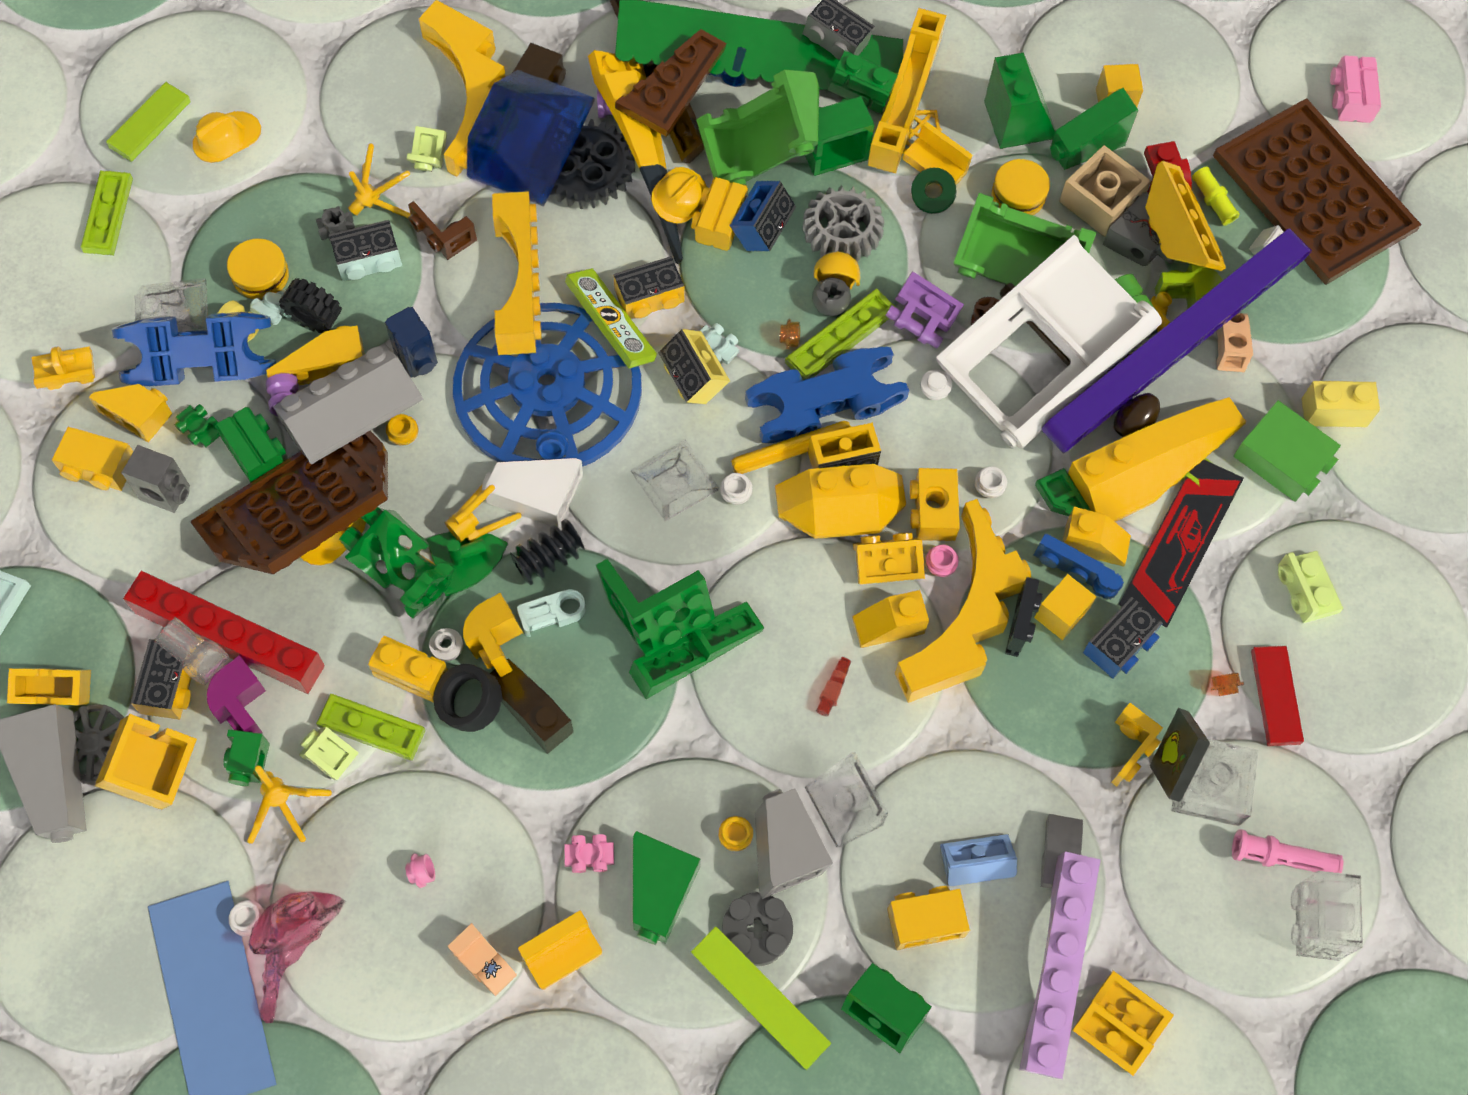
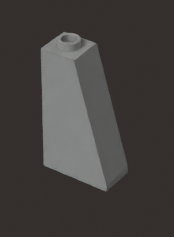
M54 704L0 719V751L35 834L51 839L52 843H61L72 840L74 834L87 831L73 711Z

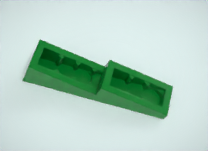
M744 602L715 616V619L706 626L690 632V634L680 638L676 643L667 645L648 657L644 655L634 660L629 674L645 699H648L763 632L764 626L748 602Z

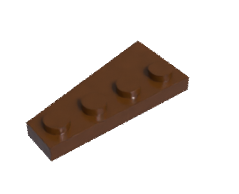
M700 29L675 50L671 58L666 62H661L650 76L634 85L633 90L625 97H620L615 102V108L667 137L724 52L726 43Z

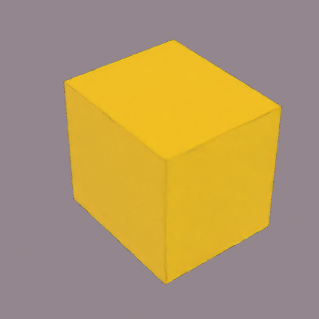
M1103 65L1096 86L1098 102L1118 89L1124 88L1137 107L1143 93L1139 65Z
M1067 574L1041 603L1039 611L1034 618L1063 641L1089 611L1096 596Z

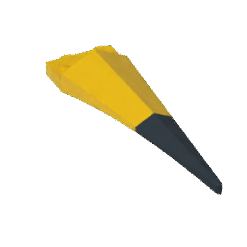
M594 50L588 55L594 83L615 118L652 196V191L656 184L667 174L661 134L615 108V102L620 97H625L633 90L634 85L640 80L646 79L644 66L636 62L634 57L630 61H620L615 53ZM659 216L674 260L679 264L683 260L677 224L668 222Z

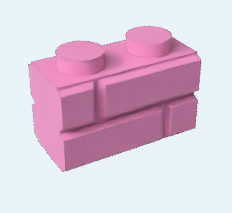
M1358 56L1341 57L1337 67H1333L1330 76V83L1335 85L1336 89L1333 95L1332 106L1338 110L1339 121L1353 122L1357 120V122L1370 123L1375 119L1381 108L1375 57L1358 58Z

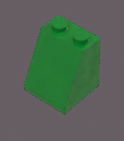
M1024 52L995 57L984 103L1000 149L1053 140L1055 128L1040 86Z

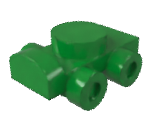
M200 404L195 408L189 405L176 416L178 422L174 424L175 427L182 434L188 430L190 434L187 438L194 446L201 443L207 448L220 437L215 428L218 421L213 416L205 420L203 417L208 413Z

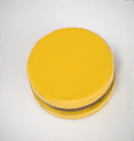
M1026 159L1010 160L998 169L992 186L991 196L994 197V202L999 203L998 208H1001L1002 203H1004L1009 208L1035 215L1045 204L1050 189V180L1046 171L1039 164Z
M260 238L249 239L237 245L229 254L227 271L235 289L241 295L250 299H263L267 292L277 293L285 287L289 278V268L282 250L272 241Z

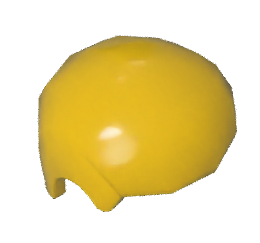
M839 251L827 253L814 266L813 274L818 282L827 277H833L844 281L850 290L855 282L856 286L860 285L858 262L848 253Z

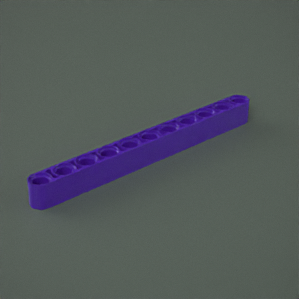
M1290 228L1287 229L1054 415L1041 430L1062 453L1067 452L1116 413L1129 400L1137 396L1297 267L1312 250Z

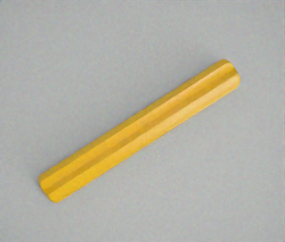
M841 421L734 457L731 460L735 473L744 474L806 453L809 448L810 436L851 426L848 421Z

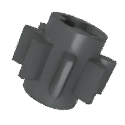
M340 206L324 209L322 218L316 219L318 229H320L318 232L321 240H326L327 238L330 240L329 234L355 228L352 213L349 211L344 214Z

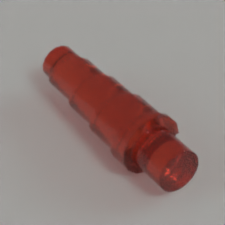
M841 657L819 696L820 703L816 712L822 716H829L832 707L837 706V701L851 664L848 658Z

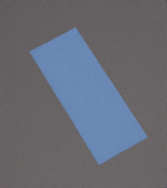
M229 881L148 906L189 1095H248L277 1085L242 936L236 934L229 925V914L234 907Z

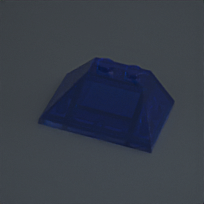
M520 70L495 82L468 135L467 177L507 193L529 191L530 202L544 207L595 98Z

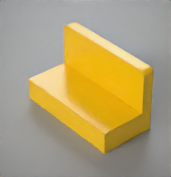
M926 121L921 126L919 137L904 152L902 159L919 172L933 167L944 169L952 175L957 185L967 174L973 155Z
M581 910L518 947L523 960L541 990H545L602 955V949L592 934Z

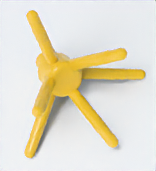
M372 143L368 144L365 163L362 165V181H359L354 171L349 172V176L357 191L354 193L356 199L348 209L358 216L365 206L371 208L374 204L408 218L411 216L409 212L381 201L379 198L381 193L408 177L410 172L406 170L380 187H373L369 184V174L374 145Z
M257 765L255 771L262 783L260 793L263 799L247 842L252 844L255 841L270 806L280 807L299 841L305 842L306 837L286 804L289 795L329 797L332 795V791L285 785L282 779L274 777L270 771L265 772L261 766Z

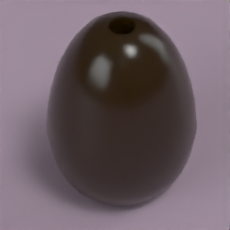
M1143 393L1129 400L1116 414L1113 424L1114 430L1120 436L1125 437L1156 423L1160 413L1159 399L1151 393Z

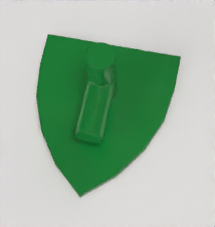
M451 532L426 538L434 564L444 562L456 568L452 574L450 585L444 591L445 596L461 592L478 584L501 561L508 546V542L488 533L480 536L474 542H470L467 538L459 542Z

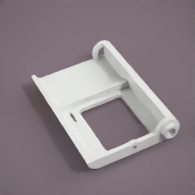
M1073 235L936 357V360L950 378L1002 431L1000 435L1005 443L1011 448L1017 446L1022 449L1042 431V427L1054 415L1102 378L1160 326L1162 320L1158 312L1149 303L1143 300L1137 303L1081 246L1079 239ZM1026 321H1032L1069 358L1070 365L1018 412L1009 417L970 379L969 372Z

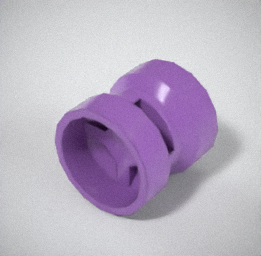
M275 374L266 380V390L271 395L268 401L271 414L278 416L273 406L280 403L286 396L298 392V379L293 374Z

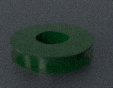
M935 167L925 169L913 180L911 186L912 199L915 205L923 212L929 214L941 213L947 210L956 198L955 180L944 169ZM932 183L939 184L943 189L942 194L937 198L928 197L925 193L928 185Z

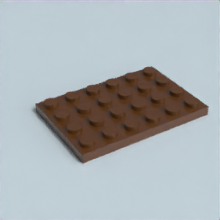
M1307 98L1216 148L1213 154L1217 162L1273 226L1278 225L1283 232L1290 228L1312 250L1304 261L1325 285L1417 232L1422 225Z

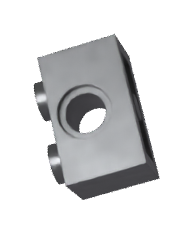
M140 445L136 446L121 473L141 501L175 513L179 505L183 504L189 495V483L174 458Z

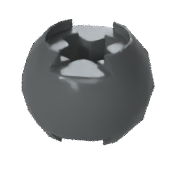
M827 277L819 281L814 288L812 300L818 312L826 316H837L843 313L849 306L851 293L844 281L838 278Z

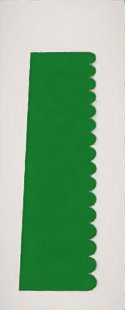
M620 0L615 55L620 61H630L634 55L635 61L640 64H647L652 59L653 63L658 66L661 62H666L674 55V51L700 29L726 43L724 52L710 71V73L715 75L721 74L725 68V72L731 77H738L743 71L744 76L748 79L755 80L761 74L763 80L774 82L773 76L783 70L814 72L819 83V89L827 90L840 61L832 53L803 35L804 24L642 0ZM871 35L868 45L858 56L898 74L903 60V39Z

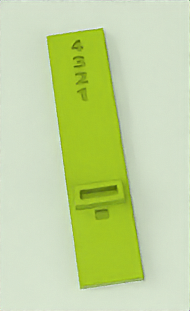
M716 926L691 951L695 958L805 1070L832 1044Z

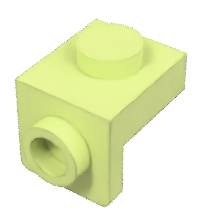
M419 126L415 127L412 152L407 153V160L415 164V169L432 172L433 167L442 168L447 132Z

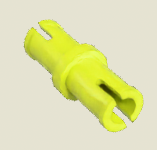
M1203 167L1192 175V180L1195 181L1205 196L1204 202L1207 206L1211 205L1223 226L1234 222L1240 213L1227 197L1228 191L1226 188L1219 185L1210 172L1209 167Z

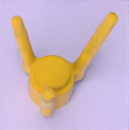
M481 485L464 505L444 523L459 542L466 538L470 542H474L480 536L520 519L522 515L521 513H516L476 530L475 527L479 524V521L472 512L495 489L494 485H489L485 490H482Z

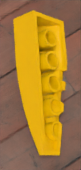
M1230 397L1211 402L1154 423L1073 461L1068 475L1091 511L1106 514L1116 522L1155 503L1169 488L1182 480L1190 470L1204 460L1212 451L1218 449L1246 424V420Z

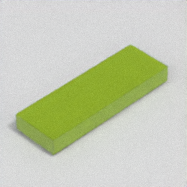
M165 82L106 141L108 147L132 162L191 102L189 96Z
M100 170L80 247L83 253L114 256L133 181L130 173Z
M330 693L316 723L319 728L327 727L333 733L413 761L426 731L425 727L332 693Z

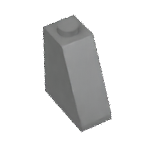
M795 788L784 793L781 789L768 793L762 798L764 802L755 812L759 893L762 899L818 877L833 864Z

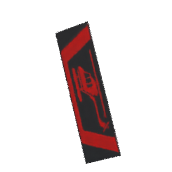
M1202 460L1189 471L1199 480V485L1187 476L1185 477L1119 603L1123 607L1133 597L1163 623L1161 626L1166 628L1244 477L1206 460Z

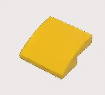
M1112 970L1072 1031L1134 1076L1154 1048V1043L1171 1021L1174 1014Z

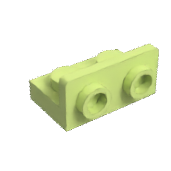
M1317 551L1295 556L1294 552H1291L1283 557L1277 565L1278 575L1281 582L1287 586L1291 595L1293 610L1300 615L1303 623L1338 614L1344 609Z

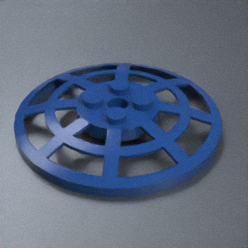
M540 303L541 312L558 311L575 314L579 317L572 326L558 322H541V331L554 330L565 332L566 335L559 345L541 344L540 340H536V353L519 354L517 357L498 355L496 344L492 349L477 345L484 336L495 328V318L489 321L474 334L464 347L453 377V399L456 413L463 430L474 445L497 462L545 460L521 457L513 454L520 437L537 440V437L546 430H558L567 437L569 443L568 451L565 454L566 457L561 459L577 458L582 460L583 467L608 454L622 441L632 427L639 411L642 396L640 367L631 368L632 391L626 411L609 402L613 388L612 368L625 367L626 364L619 355L607 356L598 341L584 331L593 321L584 308L562 303ZM581 339L591 347L598 358L580 361L570 350L577 340ZM469 356L484 359L480 375L481 393L464 401L462 395V376L465 363ZM496 363L510 368L508 382L490 389V374L493 364ZM603 370V386L600 396L585 388L584 373ZM543 375H552L555 378V381L550 385H542L538 382L539 378ZM512 395V398L520 407L514 421L499 409L495 403L496 400ZM579 400L592 406V409L585 416L572 424L568 423L565 412L574 407ZM485 405L492 417L509 431L501 448L491 443L479 432L468 415L469 412ZM602 412L619 422L614 430L602 441L578 453L573 435L589 427L599 418ZM533 414L542 417L553 416L556 428L535 429L526 427Z

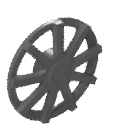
M104 704L82 706L73 713L74 723L81 717L84 726L83 733L75 729V736L79 739L76 742L77 749L80 750L78 753L79 763L87 756L86 775L80 774L82 781L97 780L99 774H94V760L99 757L104 763L106 752L112 743L109 735L117 730L120 720L124 718L119 711ZM100 711L93 728L88 713ZM108 713L114 715L119 720L105 730H102Z

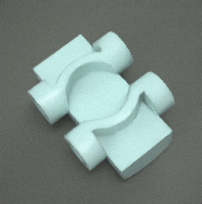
M283 289L277 293L269 291L264 295L262 301L255 298L250 303V312L270 316L273 325H277L281 321V314L286 318H290L291 315H286L284 309H281L279 306V300L286 290Z
M715 323L711 328L705 325L700 330L719 362L723 361L728 365L739 353V349L735 347L738 339L731 333L726 338H723L721 334L724 332V329L720 324Z

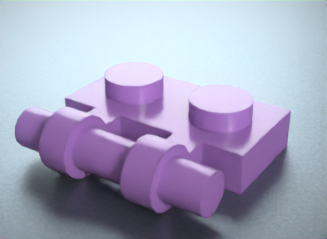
M912 271L895 298L896 301L905 307L900 311L891 305L885 316L895 322L894 325L899 329L905 328L916 335L919 342L924 345L928 343L937 349L942 343L943 338L934 333L936 327L947 332L964 304ZM915 312L928 321L927 324L923 326L911 318L912 313Z

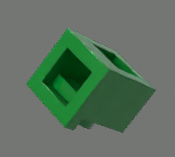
M228 729L227 737L232 742L231 748L228 747L226 749L223 759L224 768H226L229 774L228 782L238 786H249V782L261 783L255 767L259 765L264 770L270 743L261 733Z

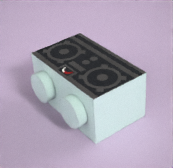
M389 220L329 234L342 281L358 280L366 275L377 272H389L394 268L402 266Z

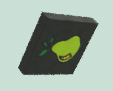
M1181 708L1177 709L1150 764L1151 770L1167 797L1178 802L1182 800L1210 745L1209 740L1190 712Z

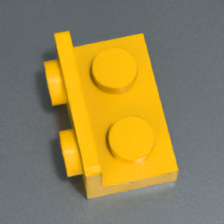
M912 532L893 534V540L880 541V535L860 537L861 543H853V550L856 551L858 584L925 579L922 539L913 538Z

